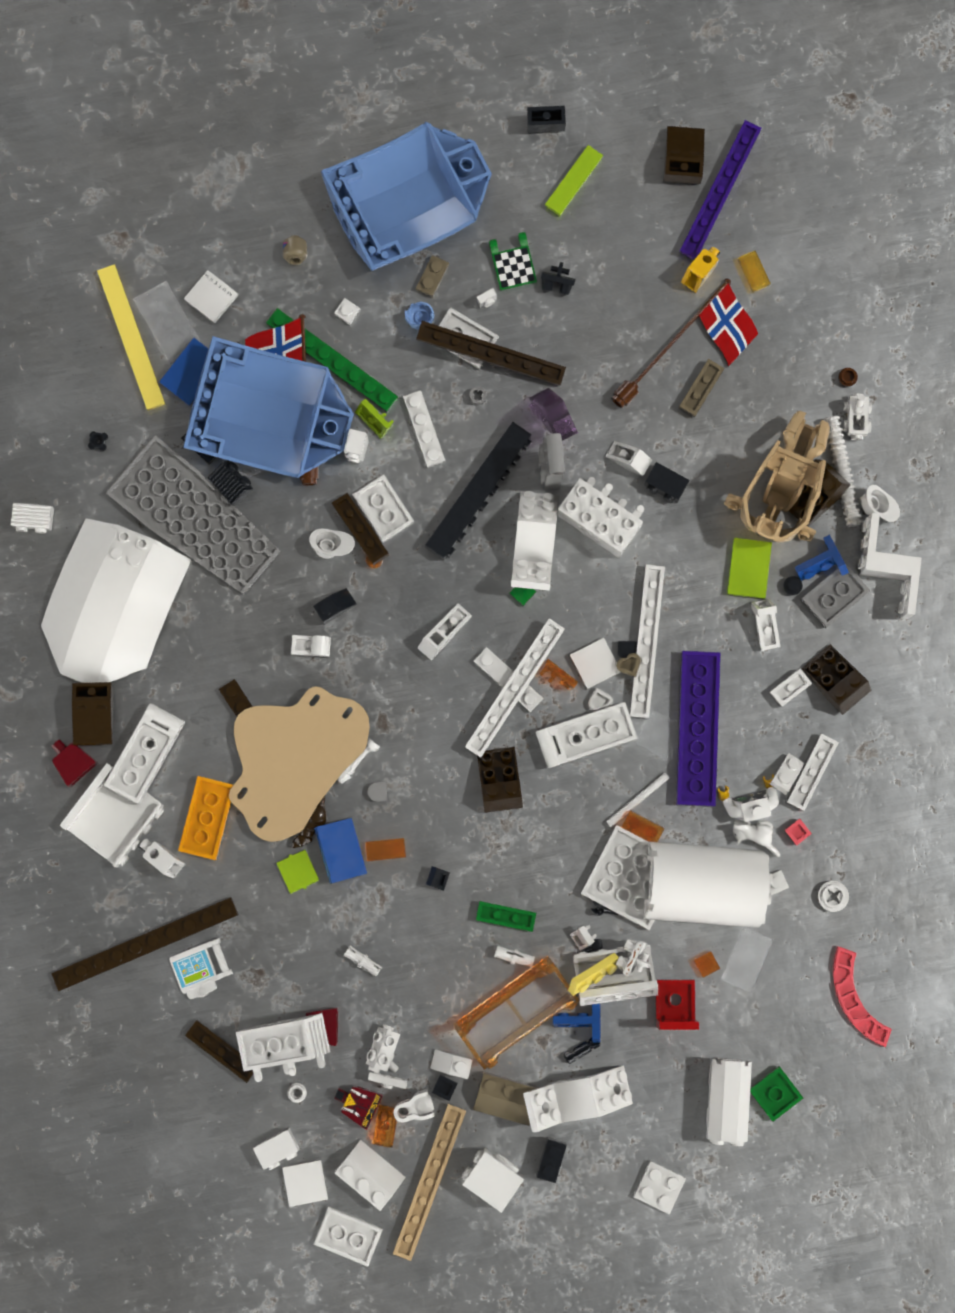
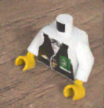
M765 776L763 777L767 790L735 798H729L728 786H725V792L720 791L718 788V799L723 801L730 817L737 818L743 822L771 816V810L775 809L779 803L777 790L770 785L772 779L766 780Z

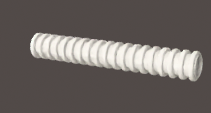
M831 416L824 419V421L829 423L830 427L828 446H831L829 451L832 452L833 468L851 484L840 498H842V509L845 510L843 515H846L844 518L847 521L846 526L854 527L861 525L863 520H860L862 516L859 514L860 509L857 507L859 503L856 502L858 500L855 497L857 493L854 491L855 486L852 484L854 480L851 479L853 475L850 474L852 470L849 468L850 463L847 461L849 457L846 456L848 454L845 451L847 447L844 445L845 440L842 438L844 434H841L843 429L840 428V417Z

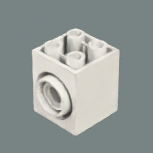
M486 1148L483 1151L479 1149L473 1158V1166H468L462 1174V1185L502 1213L524 1181V1175L519 1172V1168L502 1155L498 1153L495 1155Z

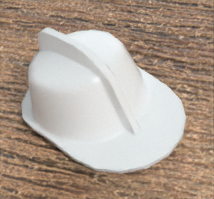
M870 485L866 493L858 500L867 515L879 513L880 517L887 522H894L900 516V509L896 500L877 485Z
M321 528L313 531L309 537V543L316 554L325 559L349 554L355 547L353 536L342 531Z

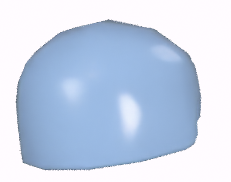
M421 301L411 303L408 310L404 312L406 322L419 330L421 321L432 324L435 317L433 308L428 303Z

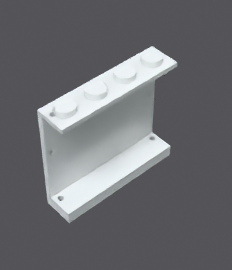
M106 763L59 826L70 831L111 862L114 867H119V865L123 866L127 862L129 852L131 850L134 851L139 846L141 836L143 834L147 835L151 830L152 825L150 824L153 820H158L164 812L162 808L165 805L148 792H146L140 805L105 787L104 784L114 768Z

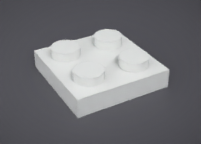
M650 1161L634 1194V1198L670 1214L686 1177Z

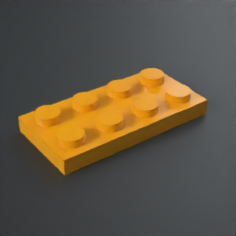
M197 776L178 851L217 860L231 806L229 792L233 784Z

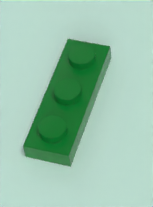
M479 901L476 920L533 932L537 913Z

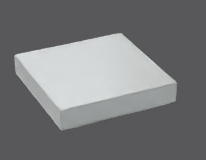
M604 638L570 654V658L587 689L620 673L616 666L617 662Z
M321 1160L282 1167L289 1207L328 1200Z

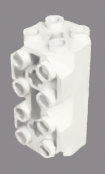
M711 1058L708 1076L709 1098L706 1112V1138L710 1139L712 1144L724 1145V1142H729L733 1146H744V1142L748 1140L751 1061L741 1062L740 1059L718 1058L717 1061L715 1058Z

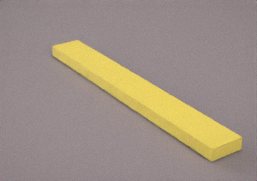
M114 264L97 270L145 406L148 411L163 406L165 401L117 268Z

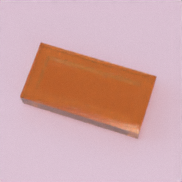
M404 838L366 842L367 861L405 858Z

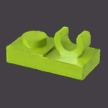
M367 399L360 402L355 411L380 439L386 435L394 422L393 420L387 422L384 419L387 414L383 413L380 415Z

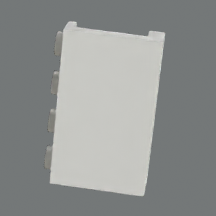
M646 945L640 957L642 958L644 952L649 954L647 961L651 963L650 968L643 967L642 971L638 972L636 971L637 963L633 974L626 976L623 974L624 971L617 966L613 974H607L597 984L593 983L583 993H578L580 1006L658 995V984L654 973L651 946ZM623 946L614 950L600 949L593 953L580 952L573 956L575 975L581 974L613 953L618 957L622 955L630 959L632 953L625 950Z

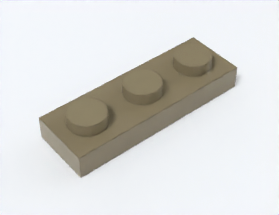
M708 359L679 408L695 417L725 368Z

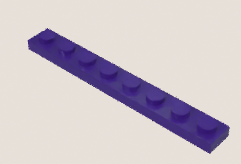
M744 121L679 251L680 254L693 260L700 254L762 129L761 127L749 121Z

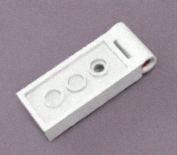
M625 702L535 732L548 769L638 739ZM573 736H578L579 742H574Z
M150 703L104 786L140 805L179 736L185 721ZM149 742L154 743L153 747L148 748L147 744Z

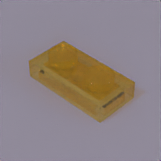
M756 250L738 257V262L752 293L771 285Z

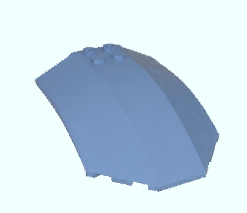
M425 122L410 132L376 149L321 170L333 210L352 247L371 271L419 252L476 221L492 173L475 141L463 139L456 136L457 134L445 129L440 130Z
M212 336L192 405L183 448L298 478L344 451L354 413L349 408L328 367L277 355Z

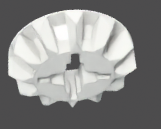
M828 881L819 889L818 901L825 910L837 912L847 905L849 893L842 883ZM827 890L831 891L832 893L838 892V895L836 896L837 901L831 900L827 902L828 898L830 897V894Z

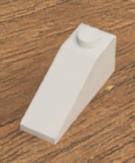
M457 604L423 638L418 649L432 661L468 622L472 615L461 605Z

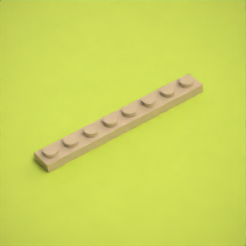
M449 1103L447 1105L393 1254L409 1261L412 1260L466 1113L465 1109Z

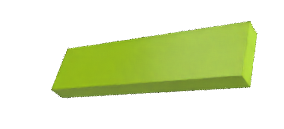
M588 145L545 203V207L561 216L602 160L603 155Z

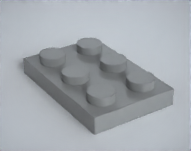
M846 562L849 573L842 576L837 568L801 599L825 628L870 592L869 588Z

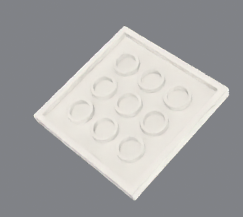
M616 825L580 894L650 930L655 920L643 919L644 902L649 897L651 861H647L649 842Z

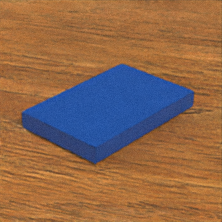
M193 338L159 381V383L189 406L195 398L208 348L196 338Z
M352 818L314 828L330 884L367 874Z

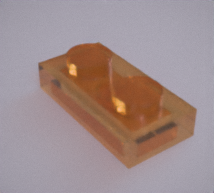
M632 810L629 811L621 828L648 842H658L665 829Z
M379 1104L372 1144L393 1147L397 1123L393 1113L395 1107Z

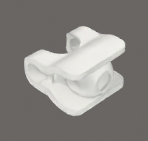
M428 1089L418 1091L410 1098L398 1102L393 1112L395 1119L399 1122H407L414 1119L426 1120L434 1117V1105L431 1096L428 1094ZM407 1108L408 1114L402 1115L399 1109Z

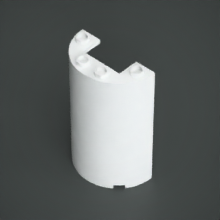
M649 841L647 861H651L649 897L644 902L643 919L759 928L761 924H765L767 905L771 904L769 885H772L773 876L769 874V855L763 850Z

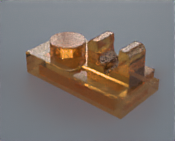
M547 659L545 667L540 672V676L542 677L544 673L550 671L551 678L548 680L549 683H552L558 677L561 680L559 683L567 690L569 688L574 689L578 681Z

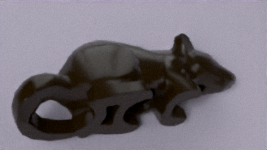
M325 796L317 805L305 828L292 841V848L302 847L307 843H311V837L315 833L314 828L325 825L327 821V812L324 806Z

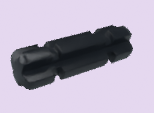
M590 1038L589 1042L585 1041L575 1047L574 1051L565 1053L564 1057L571 1064L576 1061V1058L583 1057L591 1052V1049H596L601 1044L593 1043L592 1038Z

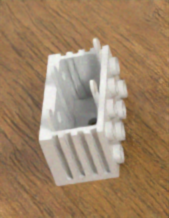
M590 477L587 482L580 478L558 508L557 516L614 556L620 558L643 524L639 517L644 512V507L639 505L632 514L624 509L627 504L626 499H621L617 504L607 497L613 489L612 484H606L600 492L593 487L596 482L594 477Z
M322 1013L256 1025L236 1032L243 1070H253L254 1079L257 1082L262 1081L261 1068L283 1064L285 1074L294 1076L296 1075L295 1062L316 1058L318 1067L324 1068L326 1065L324 1054L330 1052Z

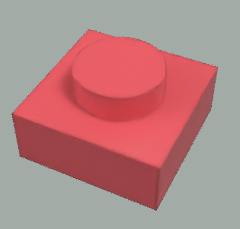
M800 818L784 830L796 846L812 834Z

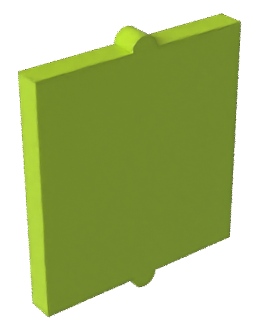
M306 850L294 855L290 854L288 858L276 863L290 894L302 888L306 889L308 885L319 881Z

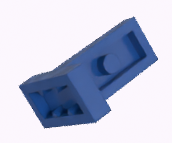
M830 535L823 538L828 548L827 551L795 566L801 581L810 579L815 574L826 571L835 564L842 576L849 573Z
M592 1004V1016H589L588 1013H577V1016H569L568 1013H558L557 1016H553V1026L592 1027L593 1043H601V1004Z

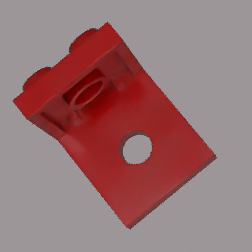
M657 980L656 1027L659 1030H699V1021L695 1019V980ZM673 994H678L681 997L678 1005H672L670 1002V997Z

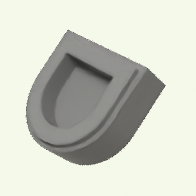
M387 782L371 784L368 788L369 798L375 802L387 801Z

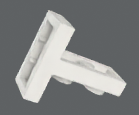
M770 599L750 602L751 609L755 614L760 649L764 651L781 647L775 613H777L776 605Z

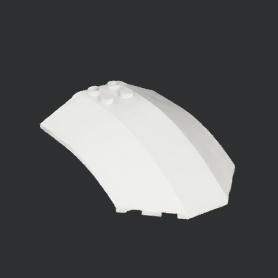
M86 518L59 575L41 624L60 674L80 683L112 682L125 678L134 672L147 669L153 649L190 566L191 559L155 539L122 526Z

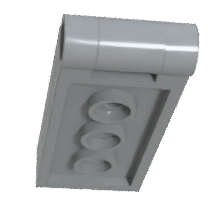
M559 433L548 434L546 437H543V443L539 444L540 484L544 485L545 490L560 489L562 476L565 474L562 438Z

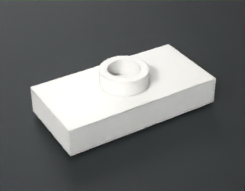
M373 1071L369 1073L368 1080L381 1083V1087L392 1089L393 1086L406 1089L408 1084L407 1079Z

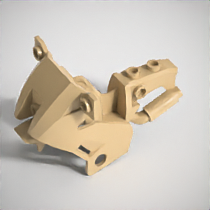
M797 411L792 416L783 432L785 447H779L781 441L777 440L745 492L744 498L729 493L723 504L731 510L741 509L740 518L749 531L757 532L759 535L772 539V541L777 543L790 541L796 534L799 539L811 542L816 533V530L806 525L809 524L815 503L821 493L826 461L822 460L820 463H816L814 458L820 456L826 450L830 427L829 423L821 420L820 424L815 425V427L805 424L806 413L803 411ZM816 437L814 448H811L813 441ZM767 468L773 471L763 497V502L768 504L765 513L756 518L749 513L748 501L753 488ZM804 485L811 487L802 519H798L794 528L782 529L783 521L775 522L780 511L788 512L800 497Z

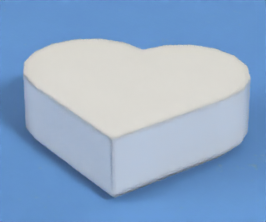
M596 688L588 702V707L591 711L596 712L601 708L611 707L613 699L609 694Z

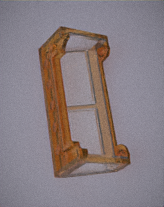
M547 956L453 1025L461 1039L485 1070L487 1067L490 1069L498 1063L497 1059L501 1053L561 1010L571 1011L580 1000L576 994L573 996L568 991L569 984L549 956Z

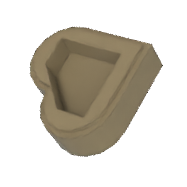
M631 653L627 658L618 660L617 669L624 674L637 677L641 658L636 653Z

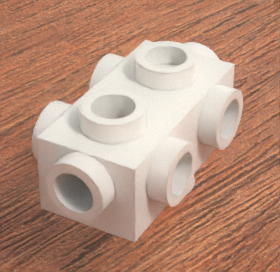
M855 393L849 396L847 402H844L843 411L847 413V420L843 422V431L847 432V436L851 437V440L858 441L863 440V437H866L868 432H871V421H868V416L872 411V403L869 402V397H865L864 394ZM853 425H858L859 430H854Z
M383 1024V1027L378 1026L377 1031L374 1033L371 1050L367 1053L366 1064L369 1065V1070L377 1073L380 1070L387 1072L390 1069L393 1073L398 1070L399 1067L392 1060L400 1034L393 1032V1027Z

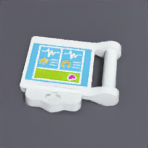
M220 938L170 957L169 960L181 992L187 993L189 999L206 997L210 992L217 989L215 981L233 974L232 970L228 968L221 950ZM208 948H213L222 973H216L207 950Z

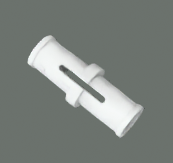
M351 945L343 955L356 963L358 968L362 967L374 977L382 969V966L368 958L367 954H362Z
M497 945L494 958H500L510 961V964L514 965L517 963L532 968L535 956L518 952V949L511 950Z

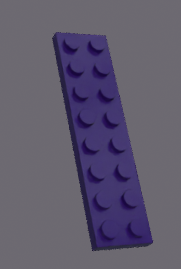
M681 651L676 805L716 806L721 657L719 652Z

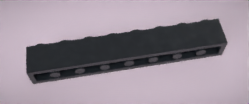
M511 423L425 544L426 549L442 560H445L447 557L451 558L456 550L454 548L456 543H461L467 535L465 531L468 526L473 527L478 519L476 517L478 512H483L489 504L487 500L490 495L495 496L500 488L498 487L500 481L507 479L510 474L508 470L512 464L516 466L521 459L519 454L523 449L526 451L531 445V434L516 423Z

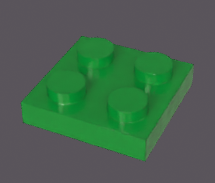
M780 1066L750 1088V1093L772 1122L803 1099V1096Z

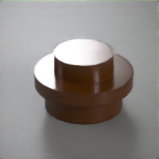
M844 368L839 373L838 379L843 386L850 387L857 382L858 375L854 369Z

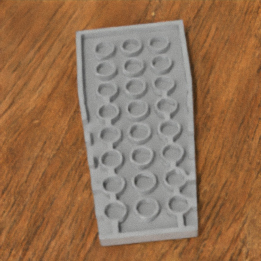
M156 435L106 492L108 496L148 529L242 594L249 590L280 553V550L234 505H230L223 494L209 480Z

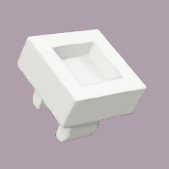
M590 925L582 926L570 934L580 951L595 942L593 939L597 935L591 936L587 931L591 928Z

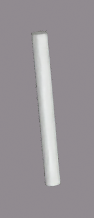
M663 773L607 820L606 823L610 827L614 826L665 783L669 776Z

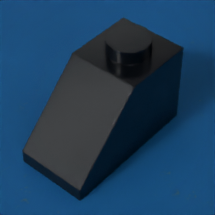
M345 588L326 597L313 607L323 623L327 624L357 605L348 589Z

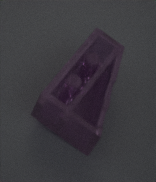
M550 388L529 398L531 412L541 420L550 434H561L563 441L578 433L563 399Z

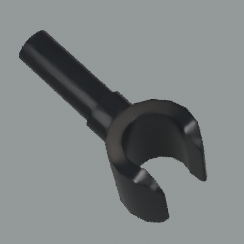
M593 901L597 908H591L595 915L600 916L603 913L618 915V913Z
M594 939L595 942L592 943V947L581 950L577 954L602 949V940Z

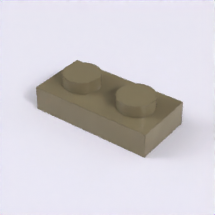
M432 255L416 290L433 298L448 269L449 262Z

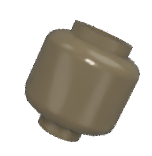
M297 235L290 236L283 242V258L292 265L301 264L307 258V242Z

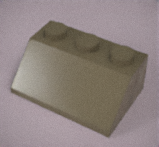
M483 1072L473 1110L530 1126L523 1093L539 1087Z

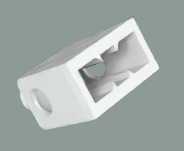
M145 839L139 846L145 852L143 858L162 874L174 879L186 864L158 842L154 841L152 843Z

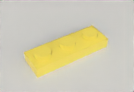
M613 953L571 980L568 991L573 996L579 992L583 993L591 984H597L607 974H613L617 969L616 963L619 957Z

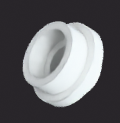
M293 1083L287 1090L288 1098L295 1103L303 1101L307 1095V1090L301 1083ZM295 1089H299L301 1091L300 1096L294 1095L293 1092Z

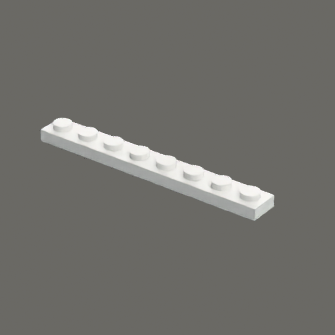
M645 565L636 652L641 658V665L637 677L633 679L630 717L649 719L665 566Z
M550 618L547 620L465 748L480 758L482 757L565 628Z

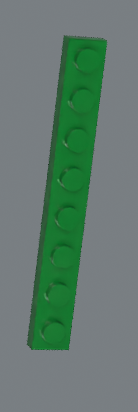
M277 308L266 324L273 329L294 320ZM305 328V349L307 355L322 366L328 367L329 371L385 412L390 410L398 399L396 394Z

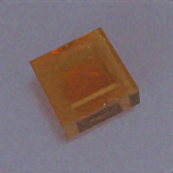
M711 951L693 960L703 978L720 969Z

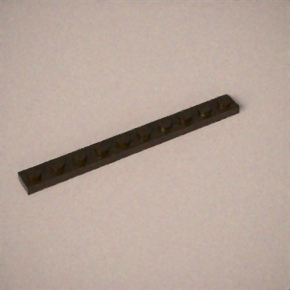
M232 897L51 974L58 991H61L236 917L239 913Z

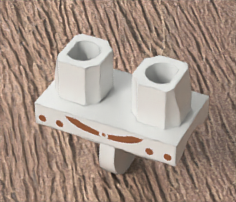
M627 940L624 949L631 952L632 955L630 959L621 955L616 963V966L624 971V975H632L637 963L636 971L641 972L643 967L650 968L651 963L647 961L649 954L644 952L642 958H640L647 944L646 942Z

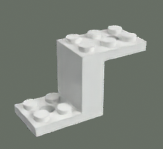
M532 491L520 492L511 587L550 591L558 495L551 493L539 494Z
M871 513L863 521L861 532H864V538L860 540L859 551H862L861 558H858L857 569L860 570L859 575L904 581L900 588V594H903L902 602H899L898 613H901V619H909L915 615L922 558L876 552L880 514Z
M624 1065L595 1075L559 1080L523 1093L532 1132H539L563 1122L600 1117L633 1104Z

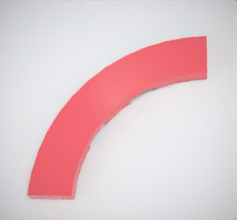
M837 946L833 963V981L839 1004L846 1017L859 1032L873 1042L886 1047L892 1029L878 1022L866 1011L855 990L853 970L857 953Z

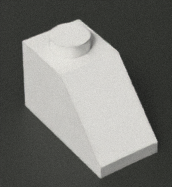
M614 441L605 456L628 471L641 476L645 474L652 462V459L641 449L618 441Z
M435 1049L430 1068L468 1079L473 1058Z

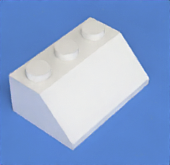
M362 1140L357 1143L335 1171L337 1176L379 1211L382 1210L406 1178V1176Z

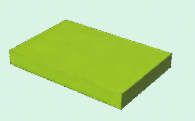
M733 538L727 595L766 599L772 542Z

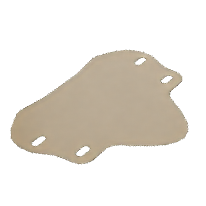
M315 686L308 689L294 706H253L243 710L237 716L234 723V738L243 771L242 775L230 789L229 799L242 812L251 831L256 836L265 841H281L300 833L305 828L322 798L340 775L366 749L370 726L369 717L364 708L354 700L336 697L325 689ZM318 694L320 699L314 706H310V701ZM348 707H352V713L348 718L344 719L342 717L343 713ZM243 787H246L248 789L247 793L242 799H238V793ZM266 816L267 822L262 828H258V822L262 817Z

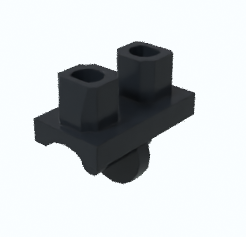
M560 262L559 267L551 266L550 270L557 272V275L542 272V289L552 291L555 281L561 283L559 293L569 295L576 279L561 276V273L569 275L570 269L563 268L564 262Z

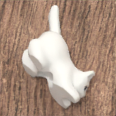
M741 820L734 821L733 834L737 844H740L745 839H749L765 846L776 857H780L778 849L771 844L773 825L768 820H759L754 825Z

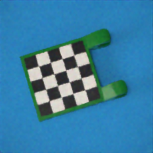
M525 232L518 235L520 243L518 248L499 252L497 240L489 241L500 291L537 282Z

